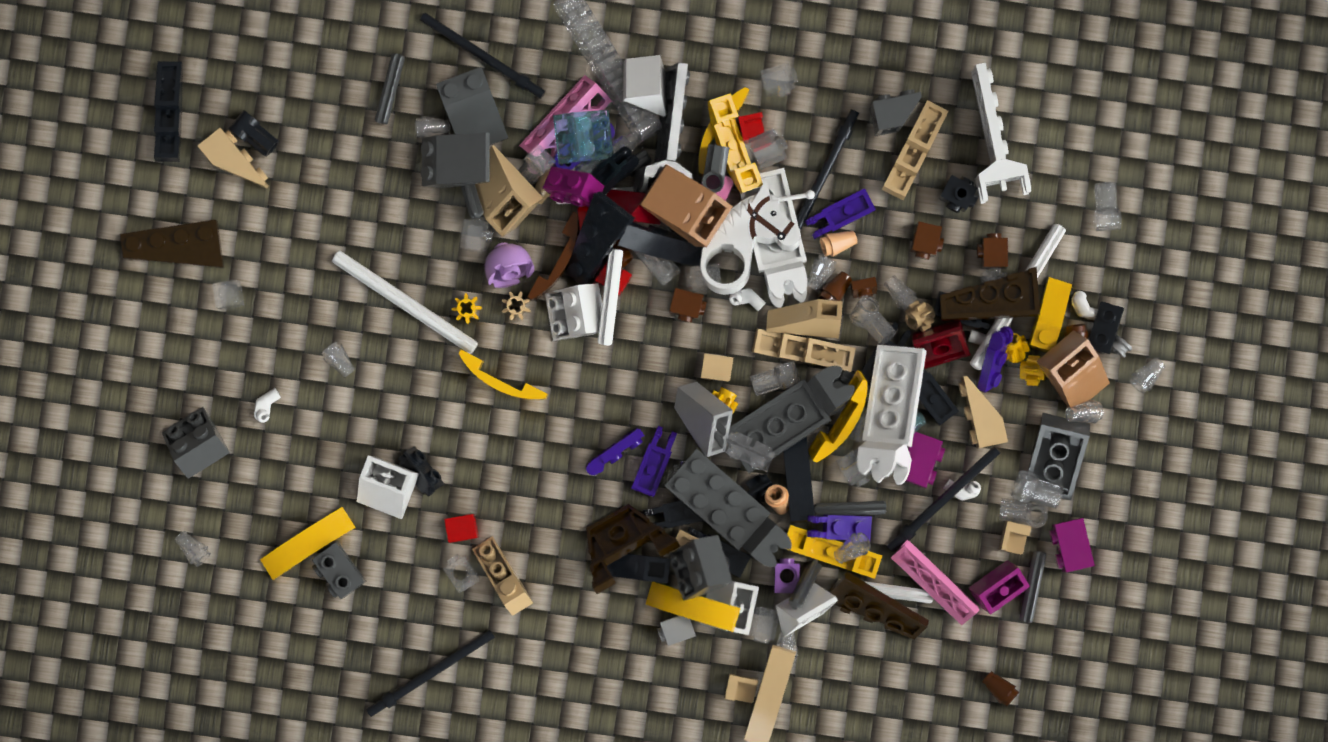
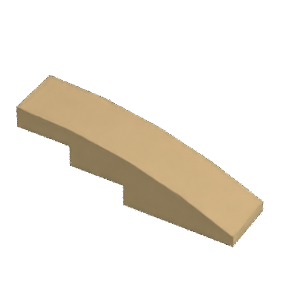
M928 100L926 101L882 188L883 191L904 200L949 112L948 110Z
M756 329L752 353L826 368L840 366L843 368V371L848 370L851 372L856 348L812 338Z
M772 645L745 733V741L769 742L796 651Z

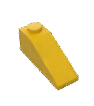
M1048 277L1040 303V316H1036L1028 341L1030 348L1047 353L1056 345L1072 284Z

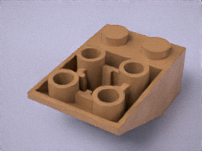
M665 164L640 203V206L695 247H707L733 207L713 191Z
M1074 330L1036 361L1072 414L1110 384L1099 355L1089 340Z

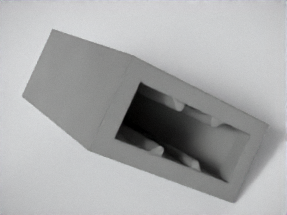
M698 382L678 387L674 408L702 453L709 457L725 452L733 410Z

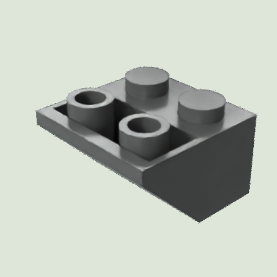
M914 89L902 91L899 96L891 98L890 94L876 97V100L870 106L875 137L899 132L922 97L921 92L915 93Z
M204 407L192 412L189 416L162 432L174 462L188 479L230 453L223 437Z
M718 535L693 539L670 553L671 565L675 571L678 589L682 594L683 601L719 590L732 583Z

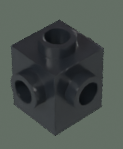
M951 175L939 199L947 203L946 207L956 213H959L960 210L965 212L968 207L973 209L979 197L975 194L978 188L974 187V182L962 176L959 179ZM957 192H961L963 194V198H960L957 195Z

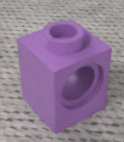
M780 558V563L774 566V593H793L800 579V564L794 563V559ZM784 569H791L793 571L794 577L789 583H784L780 579V573Z

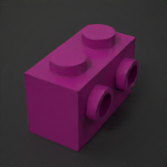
M551 167L543 189L556 202L589 207L594 193L602 192L604 185L590 173Z
M918 432L914 433L912 447L908 449L911 457L910 472L905 482L927 489L928 484L933 485L937 475V471H934L936 461H942L946 450L942 448L943 441Z
M1084 518L1052 524L1053 530H1050L1049 534L1052 544L1057 545L1058 554H1055V560L1058 569L1062 568V571L1067 573L1095 566Z
M1007 560L970 586L969 590L979 606L991 615L1029 588L1030 585L1019 567Z

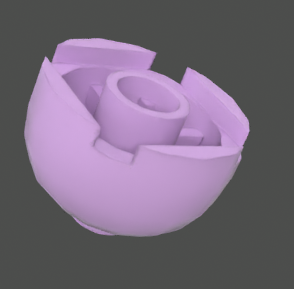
M504 242L496 245L486 257L484 269L489 285L493 283L496 288H506L519 284L520 280L518 278L526 275V278H529L534 272V264L529 253L523 247Z

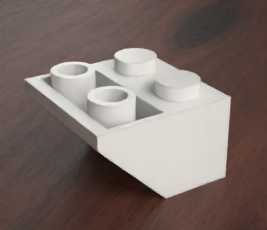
M599 283L576 285L545 293L553 341L599 333L602 310Z
M368 455L359 478L357 502L402 519L419 473Z
M732 581V583L706 594L708 599L740 608L734 632L749 635L759 590L758 586ZM700 623V624H702V625L714 627V626H711V625H708V624Z

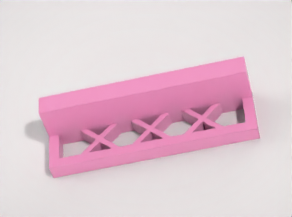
M584 75L519 146L544 170L547 167L550 168L553 165L554 155L579 137L610 104L612 99L597 83ZM598 93L603 99L597 106L591 107V99ZM584 113V120L580 124H574L577 114ZM568 130L567 138L563 142H558V135L562 131ZM551 148V155L544 162L539 155L545 149Z
M906 540L891 557L961 625L980 610L962 590L910 541Z

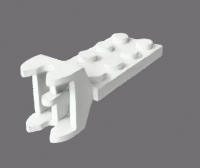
M986 63L977 64L971 71L991 164L975 178L979 201L981 204L988 201L986 186L1000 184L1001 191H1006V182L1015 180L1020 181L1022 193L1027 195L1031 192L1027 165L1006 159L1008 146L1006 140L1001 138L1003 122L1001 116L996 114L998 99L996 92L992 93L991 83H993L992 71L990 68L987 69Z
M784 168L759 173L762 183L765 181L769 183V194L775 197L791 195ZM762 186L740 193L741 200L758 194ZM792 200L779 202L782 214L798 226ZM801 237L800 244L794 251H785L777 243H755L753 250L759 273L764 272L771 303L776 308H781L785 301L784 293L786 295L793 293L794 299L799 303H803L807 296V275L803 263L807 262Z
M877 345L862 438L864 443L858 448L857 467L863 475H866L871 469L872 477L878 483L885 477H888L893 470V477L897 485L903 484L908 478L911 457L907 447H912L926 357L925 349Z

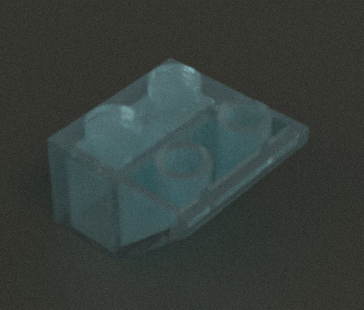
M609 110L553 115L558 164L605 160L613 155Z

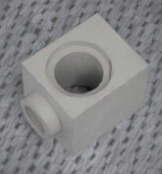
M679 615L661 621V627L657 628L661 642L667 641L668 646L696 636L691 620Z

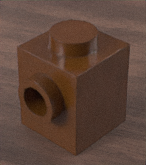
M918 221L910 252L915 253L916 258L924 260L935 257L937 252L941 253L944 238H940L942 226Z
M1000 233L987 234V238L981 239V244H977V258H981V269H1006L1008 267V238H1002Z
M675 288L669 313L679 315L678 320L692 323L693 319L698 320L699 315L704 316L707 302L703 301L704 295Z

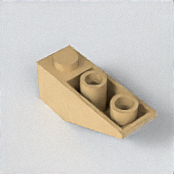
M219 128L198 145L199 149L216 168L266 189L269 187L265 182L268 179L267 175L260 167L255 169L250 162L253 158L244 148L241 151L235 145L238 140L229 130L224 132V130Z
M816 299L768 310L766 332L839 339L843 301Z
M968 376L961 377L962 382L958 383L961 397H965L967 406L964 407L966 420H971L973 430H969L972 445L976 444L977 449L1008 442L1002 416Z
M493 536L472 549L502 603L512 616L533 604L526 589Z

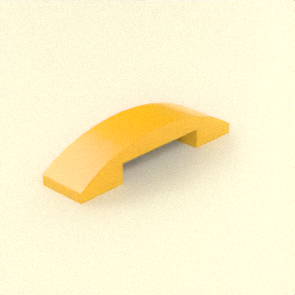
M746 87L732 95L737 113L749 94L750 89ZM711 122L707 126L700 146L698 171L701 177L704 175L708 144L714 138Z
M731 93L709 100V117L716 144L730 148L726 169L740 193L762 186L763 183L756 163L751 164L735 120L738 117V113Z
M463 350L459 351L458 354L465 365L490 387L521 399H547V393L525 383L522 391H519L480 370L484 362L483 360Z
M859 370L856 371L848 384L854 385V393L828 434L819 431L808 449L810 457L815 462H819L834 452L850 435L861 416L867 396V380Z
M341 507L261 558L260 561L272 580H274L326 545L354 529L355 525L344 508Z
M793 525L789 526L787 535L792 543L790 551L875 579L882 555L837 540L807 537V530Z
M657 582L651 583L645 605L734 632L740 612L738 607L702 596L683 601L679 589Z

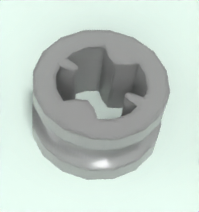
M1116 335L1112 350L1120 357L1125 358V353L1127 351L1130 352L1132 347L1124 339Z

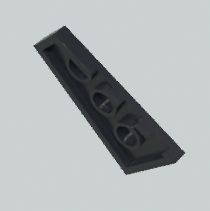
M601 191L594 193L565 273L580 285L588 284L603 264L602 261L605 256L611 253L614 249L613 245L618 239L622 238L625 233L624 230L628 225L632 224L635 217Z

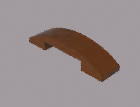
M573 211L562 231V234L568 237L569 241L548 280L538 276L528 295V299L531 301L538 299L549 291L564 274L579 234L578 213Z

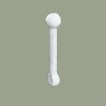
M808 190L806 193L777 198H779V202L802 198L813 199L815 193L812 190Z

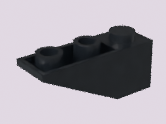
M626 554L607 565V568L612 577L668 583L671 558Z

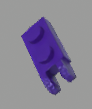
M864 188L822 209L821 213L805 220L808 226L825 218L829 226L818 229L812 234L813 238L817 239L830 231L834 232L874 212L876 209Z
M1003 326L1000 331L994 332L991 336L992 338H990L977 386L984 393L993 387H997L1002 379L1000 372L1002 365L1007 359V345L1013 341L1012 336H1014L1013 330L1009 326Z
M660 426L657 427L653 440L647 447L631 488L652 497L656 494L672 453L671 448L677 436V433L672 431L668 437L665 449L656 446L663 433V427Z
M636 427L591 459L586 466L587 473L594 476L598 475V473L604 470L605 463L609 461L613 464L623 456L622 451L628 447L633 450L643 442L641 438L645 436L641 429Z
M838 514L808 516V521L811 523L823 522V531H807V537L870 541L872 516Z

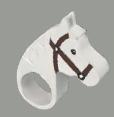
M768 181L763 183L758 194L742 200L730 210L709 245L703 247L701 275L706 286L715 293L723 295L733 294L746 285L750 276L753 246L755 243H777L785 251H794L800 244L801 235L799 227L782 214L779 198L769 194ZM722 250L730 253L734 251V254L740 257L745 266L741 277L729 284H721L714 281L706 271L710 259L716 254L721 253Z

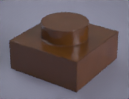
M871 277L852 281L851 292L853 298L868 299L873 294H877L876 278Z

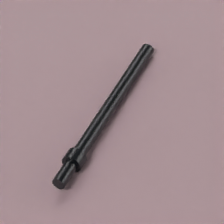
M423 13L420 21L514 81L515 85L523 91L526 89L540 99L544 96L546 91L533 83L530 77L524 73L519 74L429 14Z
M853 109L850 110L843 126L840 125L836 133L837 138L811 188L815 193L814 198H806L797 216L800 231L846 140L849 141L853 133L852 128L860 114Z
M993 446L913 522L902 527L899 530L901 533L887 547L892 552H895L906 540L910 541L920 527L1001 452Z
M488 630L392 693L390 691L381 696V700L368 707L366 711L372 717L386 707L391 708L397 704V700L488 643L495 636L491 630Z

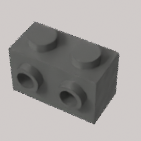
M335 542L312 559L315 564L312 566L313 570L320 578L325 577L329 583L326 587L334 598L338 596L340 599H344L367 582L339 542Z

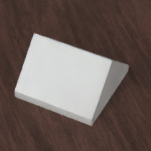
M661 56L625 59L623 101L664 117L667 115L666 73Z
M814 583L801 608L792 609V605L788 603L790 597L777 604L776 609L783 636L786 637L823 615L838 601L837 598Z

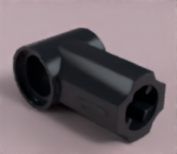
M245 110L241 112L228 128L266 157L273 152L279 143L278 139L260 126V122Z

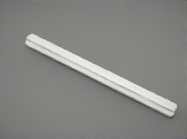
M1054 224L1028 265L1026 270L1037 266V278L1066 232L1063 226ZM996 318L970 361V365L973 368L982 370L992 334L1000 331L1003 326H1009L1013 318Z
M338 251L334 255L332 262L467 353L472 354L478 345L477 341L342 251Z

